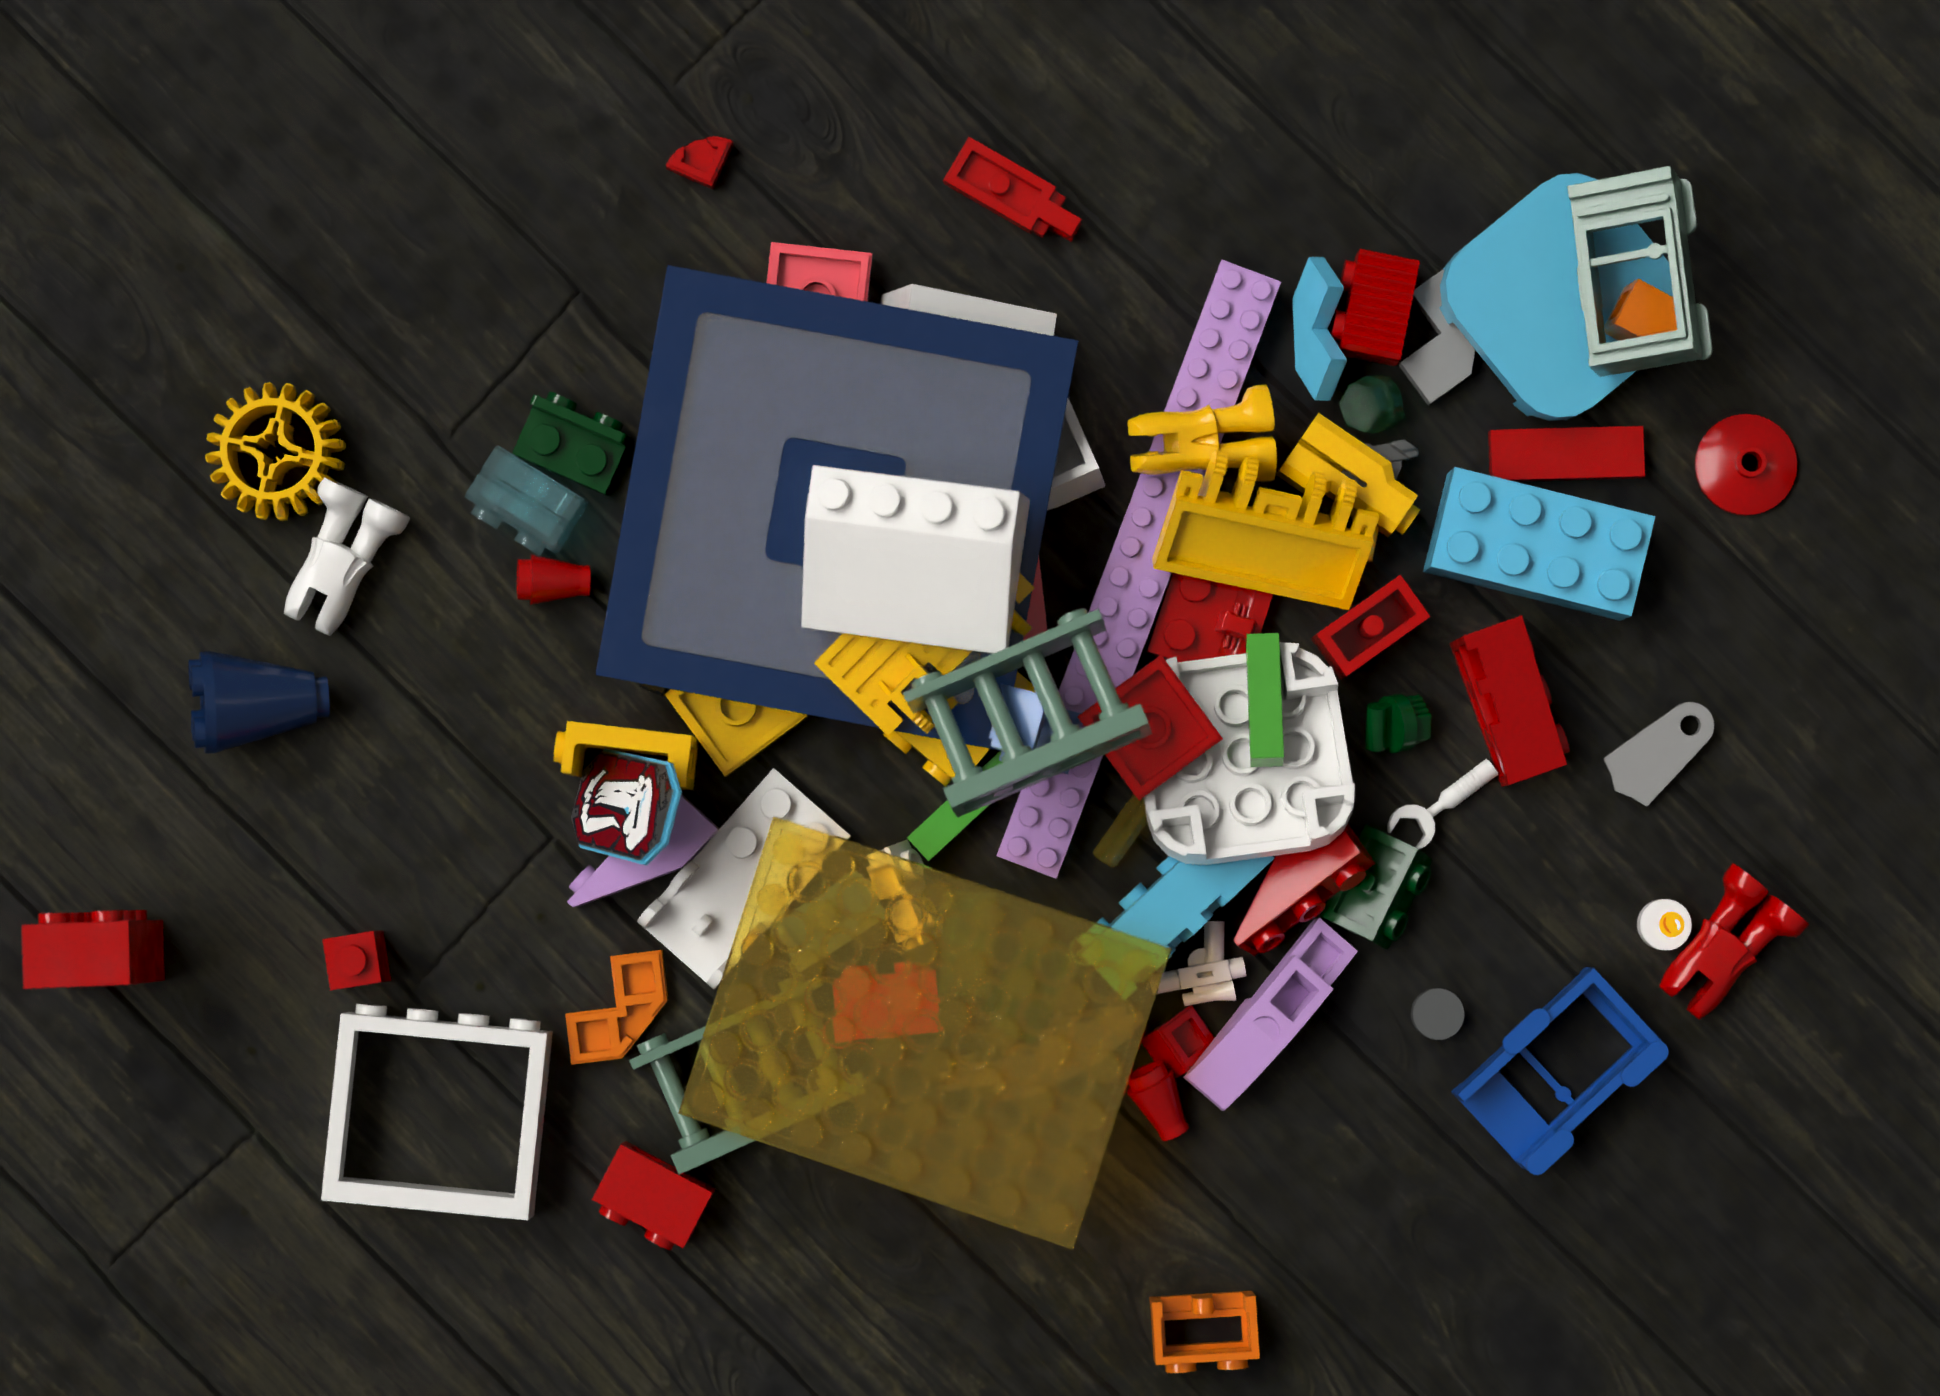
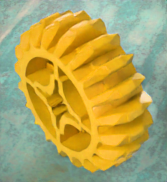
M268 382L264 383L262 388V399H259L258 394L251 387L244 389L246 405L242 406L233 398L226 402L228 408L234 412L230 419L221 414L214 416V421L221 427H224L222 435L214 432L208 433L206 440L220 446V451L209 452L205 455V458L210 464H222V467L215 470L210 475V478L216 484L229 481L223 488L221 496L230 501L240 495L237 501V509L239 511L247 513L256 503V517L266 520L270 515L272 506H274V513L277 519L286 521L289 516V504H292L294 510L300 516L308 513V507L304 501L306 497L309 496L318 505L323 504V501L317 494L318 485L324 477L337 483L333 478L327 476L329 468L337 471L343 470L345 463L337 458H332L331 453L345 450L346 444L341 439L328 438L341 429V425L337 420L322 422L328 416L330 408L325 403H320L311 409L315 397L313 393L305 390L296 399L295 386L286 383L278 398L275 385ZM276 412L275 418L269 419V424L262 434L257 436L243 435L248 426L256 419ZM292 414L302 417L308 424L314 439V452L295 445L293 441L294 427L290 425ZM278 440L281 446L296 456L285 454L282 459L276 457L277 463L273 464V459L254 447L267 449L270 444L275 447L274 441ZM238 452L246 453L256 458L258 462L257 476L261 478L259 490L252 488L244 479L238 465ZM310 467L306 475L294 486L275 492L276 486L282 485L283 478L290 469Z

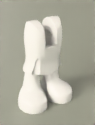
M324 477L318 485L317 494L327 507L325 519L318 537H312L309 555L288 592L284 614L294 620H300L306 613L316 591L324 593L328 596L317 618L315 628L319 632L331 636L345 619L362 578L373 567L371 561L377 550L388 536L401 534L406 528L410 517L384 503L369 498L363 511L360 529L350 548L342 544L352 523L361 512L368 496L344 484L335 483Z

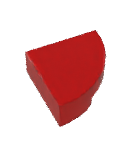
M711 136L693 141L676 150L668 160L666 168L713 190L733 147V140Z

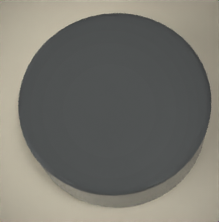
M1431 988L1420 993L1414 1000L1411 1008V1019L1416 1030L1423 1036L1434 1040H1443L1452 1037L1461 1028L1464 1021V1008L1460 999L1451 991Z

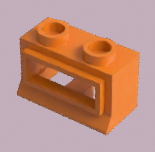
M1252 1291L1149 1297L1153 1358L1156 1365H1165L1167 1373L1196 1371V1363L1217 1362V1369L1220 1370L1248 1368V1360L1260 1359L1256 1296ZM1241 1316L1242 1340L1166 1345L1164 1321Z

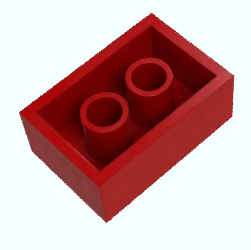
M147 910L38 914V924L22 925L23 989L130 985L165 981L163 919L147 920Z

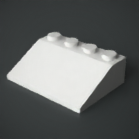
M813 465L805 515L801 627L990 654L1008 648L1030 499L1020 491Z

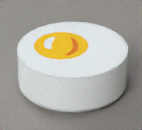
M1657 899L1649 902L1642 908L1637 919V929L1641 939L1648 946L1657 950H1673L1680 947L1688 939L1691 932L1692 924L1688 911L1682 904L1671 899Z

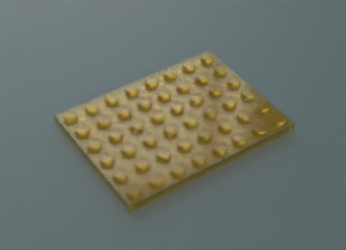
M773 816L678 1114L1073 1250L1172 947L779 816Z

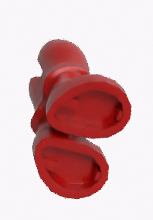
M1734 863L1726 870L1722 878L1725 892L1718 907L1709 919H1703L1699 932L1669 965L1659 985L1660 989L1670 997H1673L1689 982L1697 970L1709 979L1697 991L1687 1006V1011L1699 1020L1712 1012L1721 1003L1742 972L1757 962L1756 955L1777 936L1798 937L1809 926V923L1792 908L1775 896L1769 895L1741 935L1736 937L1730 931L1750 909L1760 903L1769 892L1754 877Z

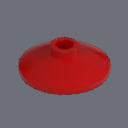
M1739 414L1719 421L1703 436L1695 455V474L1702 492L1715 506L1736 515H1756L1772 509L1788 495L1797 474V457L1790 438L1776 423L1758 415ZM1744 454H1753L1757 458L1758 467L1756 471L1750 472L1744 469L1742 466Z

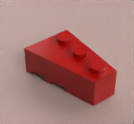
M1522 615L1464 635L1449 643L1494 768L1498 772L1497 776L1501 787L1567 765L1564 754L1570 752L1569 744L1559 723L1555 725L1549 706L1552 704L1551 694L1545 679L1539 673L1532 641L1526 630Z

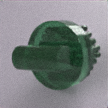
M1375 374L1362 377L1347 386L1348 390H1345V395L1341 398L1342 401H1339V407L1346 426L1365 433H1379L1390 430L1399 421L1406 418L1403 412V400L1400 390L1392 381L1391 376Z

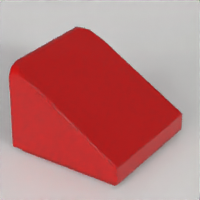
M1190 1005L1144 1036L1141 1042L1154 1061L1162 1060L1166 1069H1172L1174 1077L1177 1078L1190 1070L1215 1037L1193 1005Z

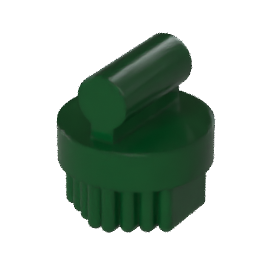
M1394 694L1383 696L1378 702L1369 703L1367 705L1365 748L1373 752H1380L1386 749L1391 753L1411 750L1414 745L1429 740L1431 738L1432 714L1426 708L1423 697L1418 694L1412 696Z

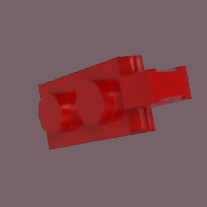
M968 137L943 179V183L1029 234L1033 232L1041 238L1044 237L1049 229L1072 242L1082 225L1081 218L1062 208L1066 197L1057 192L1056 186Z

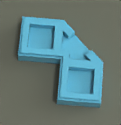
M1309 257L1293 296L1295 370L1314 400L1330 401L1347 359L1328 331L1344 286L1325 257Z

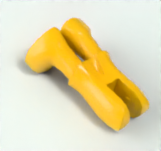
M1255 385L1247 388L1242 402L1236 405L1212 409L1210 405L1194 411L1145 413L1127 421L1129 436L1146 435L1152 437L1157 436V434H1163V452L1149 451L1130 456L1132 472L1160 475L1180 472L1181 470H1207L1214 450H1221L1228 453V468H1240L1246 456L1257 458L1259 460V470L1256 481L1270 482L1275 480L1277 448L1273 436H1260L1244 441L1219 443V433L1274 431V411L1267 385Z

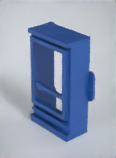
M1585 967L1580 971L1579 975L1542 1009L1533 1010L1504 1037L1502 1046L1451 1092L1521 1168L1529 1171L1531 1174L1541 1175L1572 1147L1574 1143L1572 1130L1623 1083L1630 1087L1641 1083L1668 1057L1669 1050L1667 1045L1660 1040L1595 968ZM1583 994L1629 1043L1631 1048L1574 1100L1571 1097L1569 1088L1561 1086L1525 1047L1577 997ZM1517 1053H1520L1555 1091L1556 1099L1568 1105L1549 1124L1544 1121L1499 1072Z

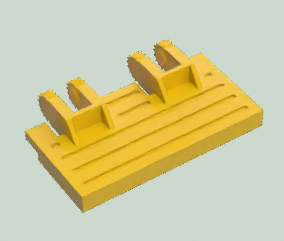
M1214 450L1204 479L1202 474L1181 470L1152 557L1154 569L1350 610L1374 543L1372 537L1380 518L1377 512L1357 508L1351 527H1346L1353 504L1355 503L1358 487L1356 480L1343 478L1338 487L1330 514H1324L1318 511L1327 488V475L1325 473L1312 472L1302 498L1299 495L1259 487L1253 506L1250 507L1248 503L1259 470V460L1257 458L1245 457L1240 465L1232 493L1220 491L1223 477L1228 468V453L1225 451Z
M1020 572L1016 593V601L1019 604L1035 588ZM1014 610L1011 628L1016 633L1025 636L1032 627ZM842 633L814 661V664L887 736L904 721L888 704L890 700L920 729L928 734L935 727L931 716L924 709L913 714L902 690L914 678L918 679L930 673L924 667L928 662L941 672L942 675L952 672L972 651ZM954 696L947 699L951 710L959 703Z

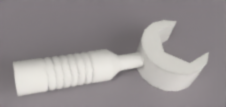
M1485 759L1475 766L1473 770H1470L1466 775H1463L1459 780L1443 790L1439 800L1427 810L1419 805H1405L1397 808L1391 814L1387 823L1388 833H1391L1400 818L1416 819L1423 833L1416 848L1421 849L1432 840L1435 833L1433 817L1444 809H1453L1458 806L1463 800L1472 795L1473 792H1476L1480 787H1483L1498 775L1497 770L1488 759Z

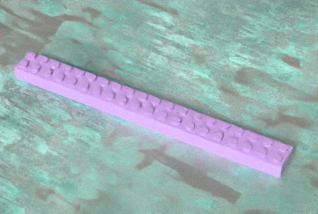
M1221 259L1164 412L1194 411L1210 405L1212 409L1235 405L1281 281ZM1219 433V443H1221L1224 433ZM1157 434L1154 437L1149 451H1164L1163 434ZM1201 469L1185 470L1189 472L1202 474L1203 479L1206 473V470ZM1180 472L1160 475L1140 474L1088 611L1089 613L1099 609L1103 618L1106 631L1093 636V639L1115 688L1130 678L1135 672L1172 573L1154 569L1152 557ZM1074 649L1059 688V694L1067 710L1082 713L1096 703L1097 699ZM1103 755L1070 769L1068 774L1060 773L1021 790L996 856L1057 879Z

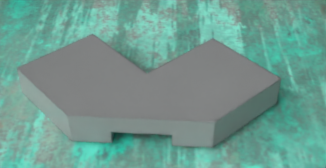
M1441 270L1416 288L1413 296V301L1435 329L1438 336L1399 363V367L1427 405L1433 403L1472 374L1475 355L1474 347L1453 322L1448 325L1439 308L1442 306L1440 283L1444 270Z

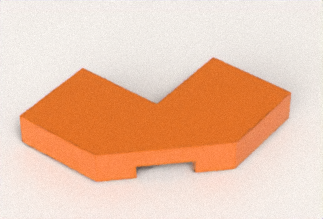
M663 950L610 956L616 1007L565 1014L571 1065L622 1059L626 1056L669 1001Z

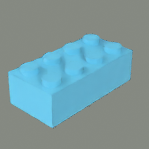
M1454 467L1446 475L1423 572L1621 621L1632 616L1656 516Z

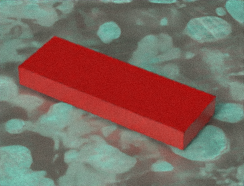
M1643 426L1490 430L1488 432L1490 476L1514 482L1635 479L1645 477Z

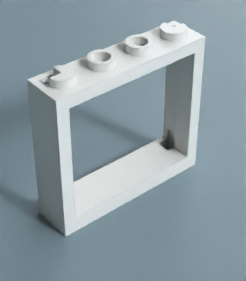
M356 1003L355 1012L341 1013L321 1200L529 1220L532 1218L535 1210L553 1031L540 1030L541 1021L510 1018L509 1027L489 1025L490 1016L459 1013L458 1022L439 1021L438 1011L407 1008V1017L387 1016V1006ZM359 1031L530 1047L515 1193L343 1177Z

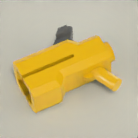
M1320 413L1316 415L1276 474V476L1304 494L1312 472L1325 473L1327 475L1325 495L1332 500H1335L1338 487L1343 478L1356 480L1358 487L1355 503L1350 514L1352 521L1357 508L1377 512L1380 517L1372 537L1374 543L1367 560L1368 562L1373 560L1378 531L1387 537L1394 530L1403 535L1420 511L1419 508L1413 505L1418 495L1396 480L1402 467V461L1413 460L1419 455V451L1414 445L1404 439L1377 446L1363 443Z

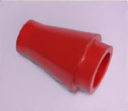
M533 554L530 555V559L517 560V600H529L530 605L569 597L590 595V565H577Z
M1162 1060L1143 1065L1126 1077L1130 1087L1127 1090V1094L1156 1129L1162 1141L1174 1139L1189 1129V1125L1184 1117L1173 1070L1166 1069Z

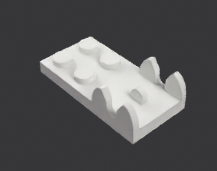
M773 768L694 859L688 862L676 874L669 887L646 908L637 922L712 989L716 990L769 930L771 924L777 921L851 835Z

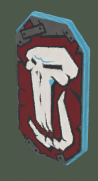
M605 748L583 770L571 815L579 847L647 866L669 844L682 793L674 764Z

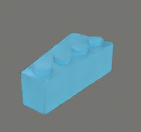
M1168 856L1156 867L1162 874L1159 879L1148 889L1140 882L1118 902L1124 909L1119 916L1110 924L1102 917L1081 937L1086 946L1079 953L1084 956L1122 999L1126 1000L1138 988L1136 983L1144 976L1146 978L1162 966L1176 950L1175 947L1180 942H1185L1202 928L1214 915L1213 912L1219 906L1223 907L1274 857L1269 856L1210 865L1185 864Z

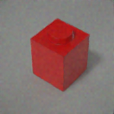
M383 930L322 939L330 990L391 981Z

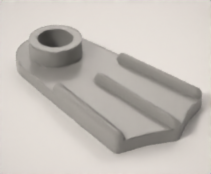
M1695 702L1679 704L1605 756L1604 762L1610 772L1614 790L1635 799L1644 806H1648L1711 738L1714 731V720L1710 711L1703 705ZM1688 715L1695 717L1698 721V729L1692 735L1684 734L1680 727L1682 719Z

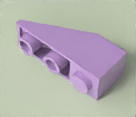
M681 794L669 844L647 866L608 856L596 870L591 865H588L570 884L569 888L574 892V895L567 903L572 907H579L681 870L688 862L694 859L720 828Z

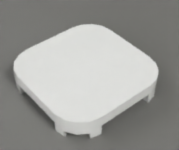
M1279 642L1284 762L1283 766L1250 767L1246 653L1177 662V656L1166 660L1223 738L1144 797L1147 823L1152 837L1168 856L1185 864L1210 865L1299 853L1326 846L1344 831L1353 811L1355 783L1352 781L1337 691L1338 682L1332 666L1328 667L1317 655L1299 648V643Z

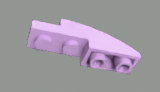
M1321 918L1314 919L1251 998L1244 1000L1183 1078L1221 1111H1225L1269 1066L1332 992L1333 988L1331 985L1358 951Z

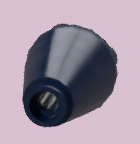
M212 651L200 652L199 659L188 660L190 690H192L193 697L200 696V710H191L192 741H194L195 748H204L205 754L222 752L316 723L317 718L329 717L330 704L327 676L315 677L314 672Z

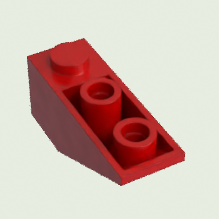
M1348 823L1344 831L1326 846L1306 852L1275 856L1234 938V942L1238 947L1254 956L1258 953L1271 951L1284 940V933L1298 922H1307L1315 918L1324 910V902L1340 890L1347 891L1352 889L1365 878V871L1373 866L1375 861Z

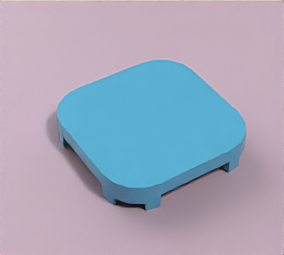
M1579 173L1557 175L1535 188L1454 254L1443 268L1444 273L1440 283L1442 306L1439 308L1448 325L1453 322L1516 399L1513 403L1515 407L1527 417L1532 415L1548 421H1566L1590 409L1636 372L1631 371L1599 377L1589 367L1585 317L1581 308L1577 276L1578 259L1574 225L1567 186L1597 179ZM1639 224L1593 232L1596 258L1646 249L1653 243ZM1664 255L1657 260L1647 257L1598 266L1604 325L1623 288L1638 278L1673 297L1669 262ZM1605 334L1606 343L1618 341L1615 338Z

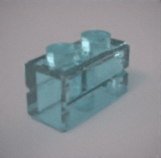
M499 445L494 448L465 498L475 504L471 514L495 529L503 521L519 531L514 540L538 556L542 554L545 548L557 554L588 506V502L584 498Z

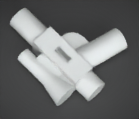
M1208 921L1204 925V948L1196 949L1189 954L1188 967L1149 975L1153 995L1192 988L1193 992L1182 994L1184 1007L1210 1001H1236L1232 979L1246 977V969L1243 957L1224 960L1225 921Z

